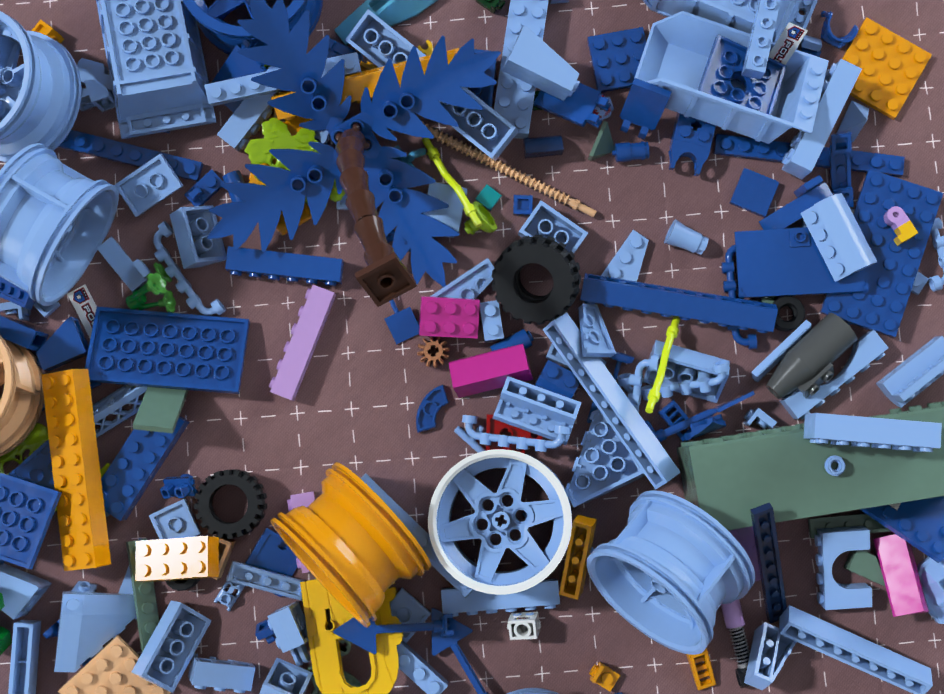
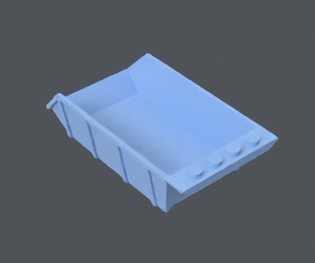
M96 0L121 139L217 123L214 107L208 103L204 86L209 84L198 24L183 0Z
M685 11L652 24L635 78L672 91L665 107L666 109L768 144L792 127L810 134L812 133L828 60L795 50L786 64L787 67L772 115H768L698 91L716 36L719 34L748 47L749 33ZM772 41L770 51L776 42ZM736 79L731 80L734 88L746 91L742 82Z

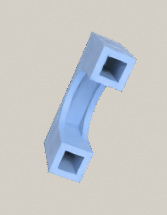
M865 526L817 529V535H815L814 539L815 545L818 547V554L815 555L816 565L819 568V573L816 574V581L819 585V592H817L818 604L825 610L872 607V588L867 583L841 584L836 582L832 575L833 563L840 554L847 551L870 549V530Z

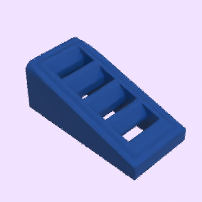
M671 400L657 412L669 427L688 419L675 400ZM674 408L676 411L668 417L666 413ZM679 414L680 417L672 422L671 419ZM680 431L675 433L682 442L685 440L684 434L682 435Z

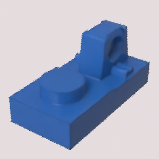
M211 169L184 195L194 206H202L222 188L221 183L224 182Z

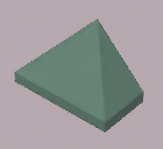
M606 121L603 122L588 157L590 161L615 151L608 122Z

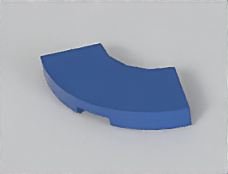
M443 385L434 388L422 400L416 416L418 433L435 428L438 411L449 403Z

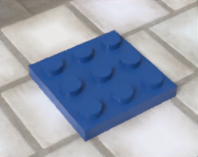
M643 27L588 37L587 41L597 90L602 93L631 87L646 45Z

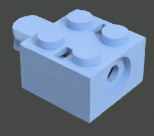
M299 601L277 609L268 615L267 623L270 630L275 633L277 647L283 653L290 650L297 666L303 665V662H310V655L305 646V643L308 641L305 615Z

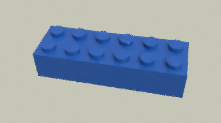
M179 416L173 433L133 429L101 479L104 506L107 513L120 521L127 520L190 423L188 420Z

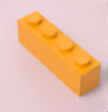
M577 515L573 520L559 595L578 600L583 593L587 574L586 562L591 554L597 519Z

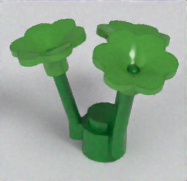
M154 263L156 273H149L146 276L147 282L134 291L133 294L127 296L126 303L131 310L137 308L144 310L155 306H165L167 312L173 313L175 312L176 301L172 291H168L165 288L166 282H171L172 279L166 273L163 265ZM150 291L155 295L164 294L163 299L158 300V302L145 304L147 301L145 294Z

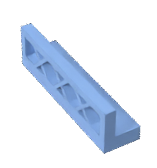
M124 385L93 405L95 425H100V428L96 431V438L138 412L142 402L138 398L146 392V386ZM133 404L132 409L129 411L122 410V406ZM109 414L116 415V419L113 421H105L106 416Z

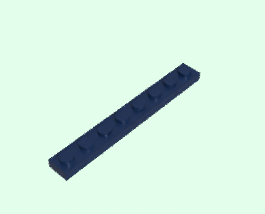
M766 503L751 509L750 512L766 616L769 623L772 624L779 621V617L786 610L787 604L774 511L772 505Z

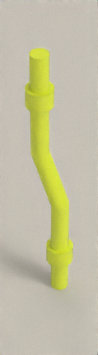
M423 138L422 142L428 151V157L435 163L444 180L456 192L464 206L463 210L466 216L470 217L475 228L480 227L482 223L476 214L475 206L470 203L462 187L448 173L440 159L438 149L433 146L429 138Z
M679 316L673 317L671 325L666 331L667 338L662 350L653 387L649 390L647 396L648 403L645 409L647 413H653L655 404L659 401L661 395L659 391L665 376L669 353L673 341L679 332Z

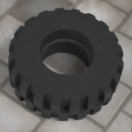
M528 235L514 241L497 258L495 269L492 270V278L494 279L492 290L497 293L495 296L497 302L502 303V309L506 313L509 311L513 315L512 318L516 320L523 319L526 324L536 322L537 325L564 315L574 303L580 291V266L573 259L575 257L573 252H568L565 249L566 245L564 243H557L555 238L550 236L544 238L542 235H534L533 237ZM526 264H540L551 273L554 284L552 290L547 295H534L523 287L520 280V271Z

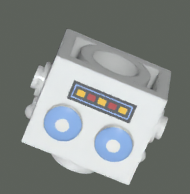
M538 612L511 613L507 624L510 640L538 638L541 628Z

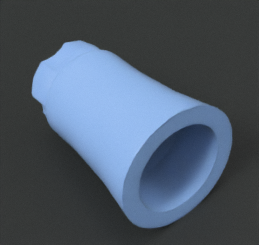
M675 219L666 234L664 244L673 245L702 255L707 247L709 238Z

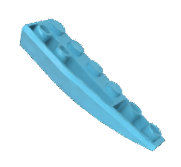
M366 0L334 31L347 46L349 43L345 39L368 9L392 27L416 17L438 0Z

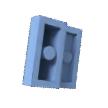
M96 80L84 81L86 88H81L82 94L79 108L81 111L97 107L103 112L115 107L113 94L102 83Z

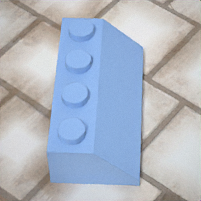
M655 340L649 359H651L652 355L661 357L665 342ZM672 345L662 384H674L683 380L696 381L704 377L716 378L718 373L714 372L713 363L725 359ZM646 367L643 382L653 385L657 372L650 371L649 367ZM729 371L726 372V378L721 384L711 386L712 390L710 392L702 393L700 388L692 389V393L689 396L717 403L729 377Z
M171 600L135 664L132 673L173 693L212 620L181 602Z

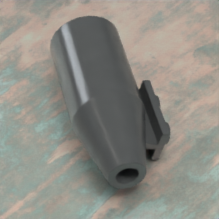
M828 313L785 354L766 384L767 389L778 399L797 389L803 393L805 398L809 395H814L824 381L828 382L833 377L834 368L832 363L857 341L856 334L843 319L834 313Z

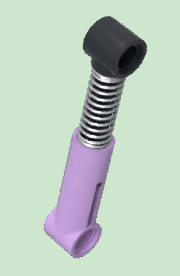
M738 599L729 604H721L726 628L731 631L730 635H732V642H734L732 645H734V652H736V659H738L736 661L738 662V668L735 669L736 678L740 688L750 686L744 683L750 650L748 649L749 646H747V639H745L746 635H744L745 629L743 627L745 621L740 600Z

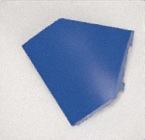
M722 414L690 424L692 431L684 433L685 440L688 441L726 427Z

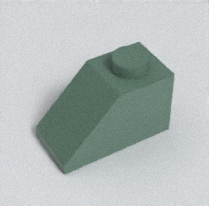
M871 550L850 551L843 568L885 586L880 565L876 556L870 554Z

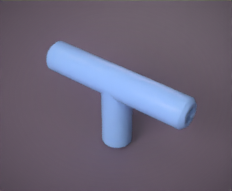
M479 425L475 431L483 433L485 428ZM457 426L454 432L477 453L486 451L476 442V439L471 438L460 426Z

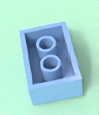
M540 201L519 230L518 236L521 238L528 235L530 237L542 235L544 238L550 236L555 238V242L564 243L566 245L565 249L575 254L588 232L543 201Z

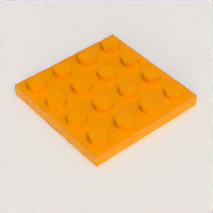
M866 17L856 37L852 40L842 57L843 60L862 68L850 95L894 120L932 54Z

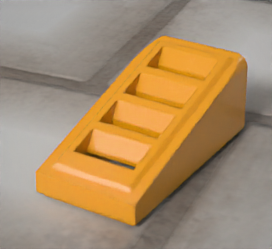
M707 649L696 655L686 654L697 690L717 685ZM702 661L705 662V663H702V664H699V665H695V663H699V662H702ZM707 669V671L698 673V671ZM709 676V679L703 681L699 680L701 678Z

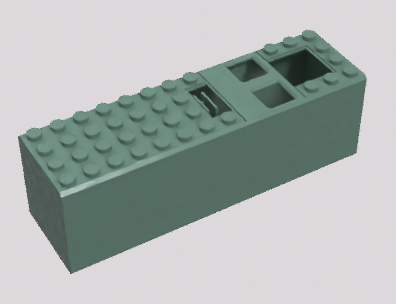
M944 401L927 403L926 408L914 405L908 406L909 410L907 411L895 408L889 409L890 413L869 416L873 418L942 423L941 448H933V452L892 450V446L891 449L871 448V444L870 447H853L851 442H849V445L843 446L830 445V441H828V444L810 443V439H804V423L776 427L774 429L757 430L755 432L738 433L736 435L719 436L717 438L700 439V441L681 442V446L676 448L685 500L704 510L727 530L753 526L750 510L766 503L772 505L776 523L944 496ZM836 455L845 461V470L841 475L832 476L826 472L824 463L828 457ZM836 462L831 464L832 469L835 470L837 468Z

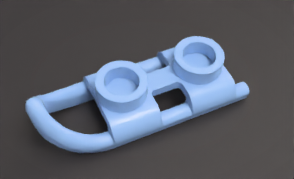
M226 580L214 602L217 603L219 601L228 607L227 611H230L245 585ZM228 585H231L230 588H229V590H228V591H225V589L227 588V586H228ZM235 589H237L238 592L236 593L235 596H233V595H232L233 591H234Z

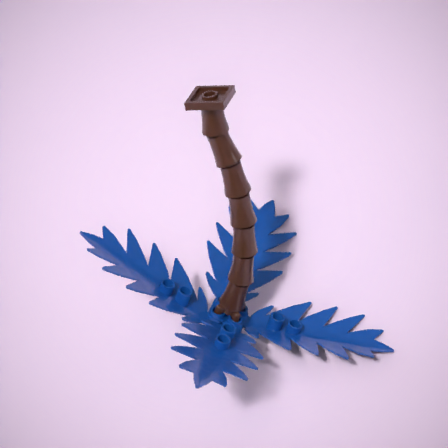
M249 0L254 19H239L237 23L249 34L268 45L238 49L237 53L268 66L281 68L252 77L251 81L264 86L295 92L270 100L267 104L289 114L313 119L300 123L299 126L316 131L327 129L331 140L336 144V149L328 144L311 141L308 144L319 153L297 149H270L269 152L289 170L260 164H245V168L265 185L239 182L221 183V187L244 201L221 204L210 208L209 212L222 217V219L214 226L207 238H223L233 235V250L236 251L248 239L257 223H259L262 252H265L272 240L282 211L289 239L293 240L302 216L305 198L308 201L313 224L317 225L326 208L335 180L338 194H341L342 189L346 193L345 204L355 222L354 232L365 250L364 259L368 266L357 271L355 277L377 307L417 287L425 271L433 280L445 287V272L442 262L456 264L457 260L447 248L432 237L459 236L460 234L447 224L425 215L423 212L448 208L449 205L421 191L410 189L411 187L435 183L436 180L420 169L394 159L406 157L407 153L390 146L381 147L373 132L392 141H397V138L387 128L415 137L433 139L434 135L416 114L445 125L458 127L456 120L439 101L467 109L483 110V106L461 87L477 88L497 84L496 80L484 72L495 62L501 52L488 51L474 54V39L471 38L459 49L448 65L445 36L442 35L432 52L424 75L417 49L413 46L403 71L401 87L392 60L388 59L378 79L372 102L369 89L365 87L360 103L362 112L345 119L350 110L352 96L349 95L340 105L345 79V60L341 59L322 77L328 55L330 36L326 35L306 54L310 31L309 10L304 12L290 32L288 14L283 0H276L273 8L268 6L263 0ZM383 202L379 216H377L376 208ZM396 227L393 245L390 246L387 243L386 236ZM400 236L407 240L406 245L402 242ZM410 248L413 277L401 261Z

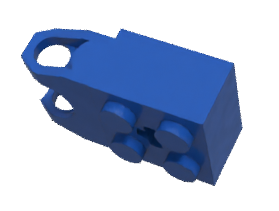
M677 112L668 152L670 160L669 170L675 168L679 158L688 157L694 163V176H699L703 164L709 157L716 125L692 117H685L684 114ZM692 125L697 127L696 131L693 130V127H691Z

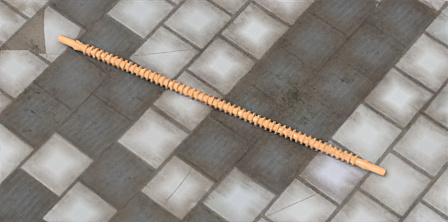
M429 124L425 125L434 135V138L437 139V142L442 141L441 143H446L447 147L450 145L451 149L456 148V151L460 150L461 154L466 153V156L470 155L471 159L476 158V161L480 160L481 164L484 162L486 163L485 166L490 165L491 169L494 167L495 171L500 170V173L504 172L505 176L510 175V178L514 177L515 181L520 180V183L524 182L525 186L528 184L529 188L534 187L535 191L538 189L539 193L544 192L545 196L548 194L549 198L554 197V200L558 199L559 203L563 202L564 205L567 204L574 210L577 209L591 217L595 216L597 211L580 203V200L572 199L570 195L566 196L565 192L560 193V190L556 191L555 187L552 189L550 185L546 186L545 182L543 184L540 183L541 180L536 181V178L532 179L531 175L526 176V173L522 174L521 170L516 171V168L512 169L511 165L508 167L506 163L502 164L501 160L499 162L494 161L486 154H482V151L478 152L477 148L472 149V146L468 147L467 143L463 144V141L458 142L457 138L453 139V136L448 137L447 133L444 135L443 131L439 132L437 128L434 130L433 126L429 127Z

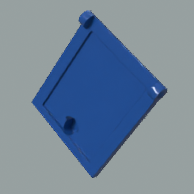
M266 527L245 564L292 577L297 569V556L278 533Z

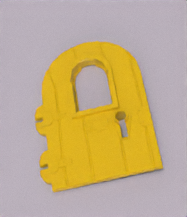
M317 579L300 582L313 675L322 694H389L398 676L399 656L397 645L403 641V632L376 634L377 653L372 654L369 652L371 678L366 685L353 687L347 683L343 672L339 641L345 639L333 633L336 628L352 619L353 616L338 603ZM396 587L388 588L384 592L383 604L375 613L377 617L375 620L376 625L402 624L399 618L392 616L390 601L394 600L397 593ZM326 609H330V622H332L333 628L331 630H328L327 628L328 621Z

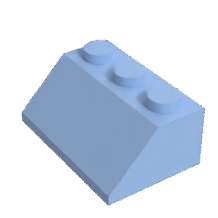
M213 205L181 207L169 214L183 269L199 268L225 261L227 258L222 238H207L218 223L216 215L209 212V209L214 207Z

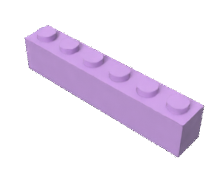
M316 285L308 288L305 295L306 303L300 307L298 312L300 317L298 323H294L291 329L292 338L290 342L287 341L283 352L286 353L284 358L280 359L277 364L276 370H278V373L270 382L271 393L292 401L295 400L335 300L336 294Z

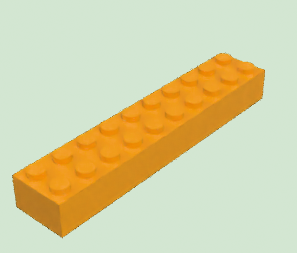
M69 369L42 374L54 489L62 492L57 504V515L64 571L110 565L111 557L88 369Z

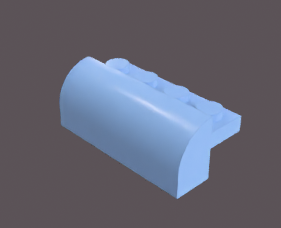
M842 193L823 199L800 213L835 282L877 263Z
M937 336L932 338L876 383L884 395L896 406L902 408L944 374V337Z
M507 376L493 419L554 441L558 436L557 433H554L555 425L571 427V434L582 402ZM566 435L562 444L567 445L570 435Z

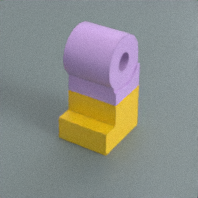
M894 206L884 214V222L891 226L897 235L893 239L897 246L918 234V231L902 208Z

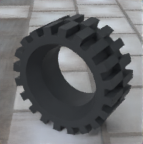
M237 469L218 471L214 475L208 476L205 479L206 482L200 484V492L195 495L197 503L194 504V509H198V514L195 515L197 519H201L202 523L200 525L202 528H207L209 534H216L219 538L233 539L248 534L258 527L260 520L265 516L264 509H267V503H265L267 495L263 493L262 489L264 487L257 482L258 479L255 476ZM228 484L235 485L243 490L248 500V508L245 515L235 523L222 521L213 510L214 495L221 487Z

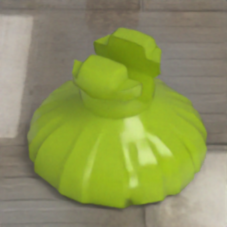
M474 201L472 204L477 210L476 214L482 225L475 228L473 222L469 219L464 223V230L472 235L478 230H483L487 233L496 231L497 225L490 212L481 203Z

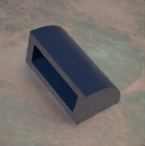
M561 135L523 139L525 159L563 154L564 147Z

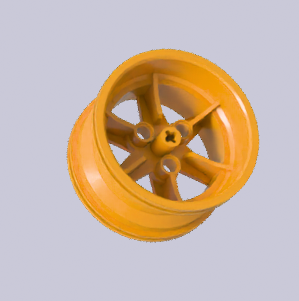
M335 462L332 465V469L328 468L326 470L327 477L321 482L322 494L308 507L299 506L286 514L279 512L277 514L279 520L273 518L270 522L291 551L347 612L364 627L368 628L371 625L369 619L372 621L377 619L375 613L383 604L384 592L398 578L411 580L415 575L422 576L425 573L424 570L428 571L431 568V563L418 541L387 504L356 474L344 465Z

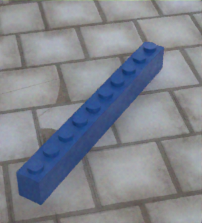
M587 273L584 275L580 299L586 304L601 303L609 308L619 306L627 311L637 309L645 314L655 312L660 313L664 317H671L673 315L679 316L682 320L697 319L705 324L715 322L723 327L733 325L742 330H748V328L756 329L760 333L774 331L778 313L776 304Z

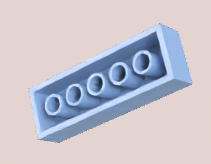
M840 59L836 64L833 63L830 69H827L812 133L800 130L797 136H794L790 143L792 148L782 159L781 163L784 165L781 170L801 180L812 172L862 68Z
M810 413L805 414L804 439H810V443L828 444V441H830V445L843 446L849 445V442H851L853 447H870L871 444V448L891 449L892 446V450L933 452V448H941L942 423Z

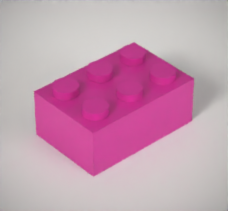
M421 296L419 335L478 339L480 300Z

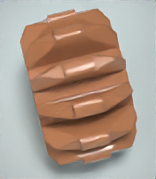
M430 336L431 342L423 338L422 340L426 345L419 344L418 347L424 351L417 352L418 356L425 355L420 359V362L423 363L428 359L426 366L429 367L431 362H433L434 368H437L436 361L444 365V361L441 358L448 359L449 356L443 352H448L450 349L442 347L447 342L443 341L439 344L441 337H437L436 341H434L433 336ZM431 347H435L436 350L439 349V352L434 357L432 354H428V351H431Z

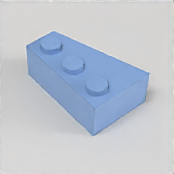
M766 622L760 625L754 631L744 683L760 690L768 687L775 680L797 642L780 635L779 628Z
M194 653L190 662L188 678L191 684L194 685V688L197 689L214 687L216 691L234 689L236 693H245V691H251L255 666L253 663L230 659L228 661L216 660V657L210 656L209 659L198 658V654Z

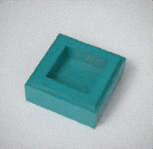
M486 184L475 200L491 211L502 195Z

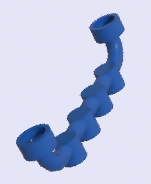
M732 245L725 254V262L721 263L722 274H727V281H723L724 293L728 292L729 297L736 298L733 255L736 250L735 245ZM729 325L727 327V330H732L733 339L738 344L748 346L749 350L757 349L756 334H748L747 338H743L737 326Z

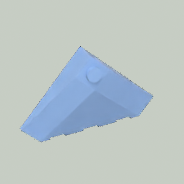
M599 409L591 413V425L589 430L585 431L581 446H583L579 457H576L572 468L574 474L571 483H567L565 489L573 508L645 476Z
M63 591L54 672H76L81 668L80 665L89 657L92 658L103 649V645L125 630V626L134 618L137 619L134 595Z

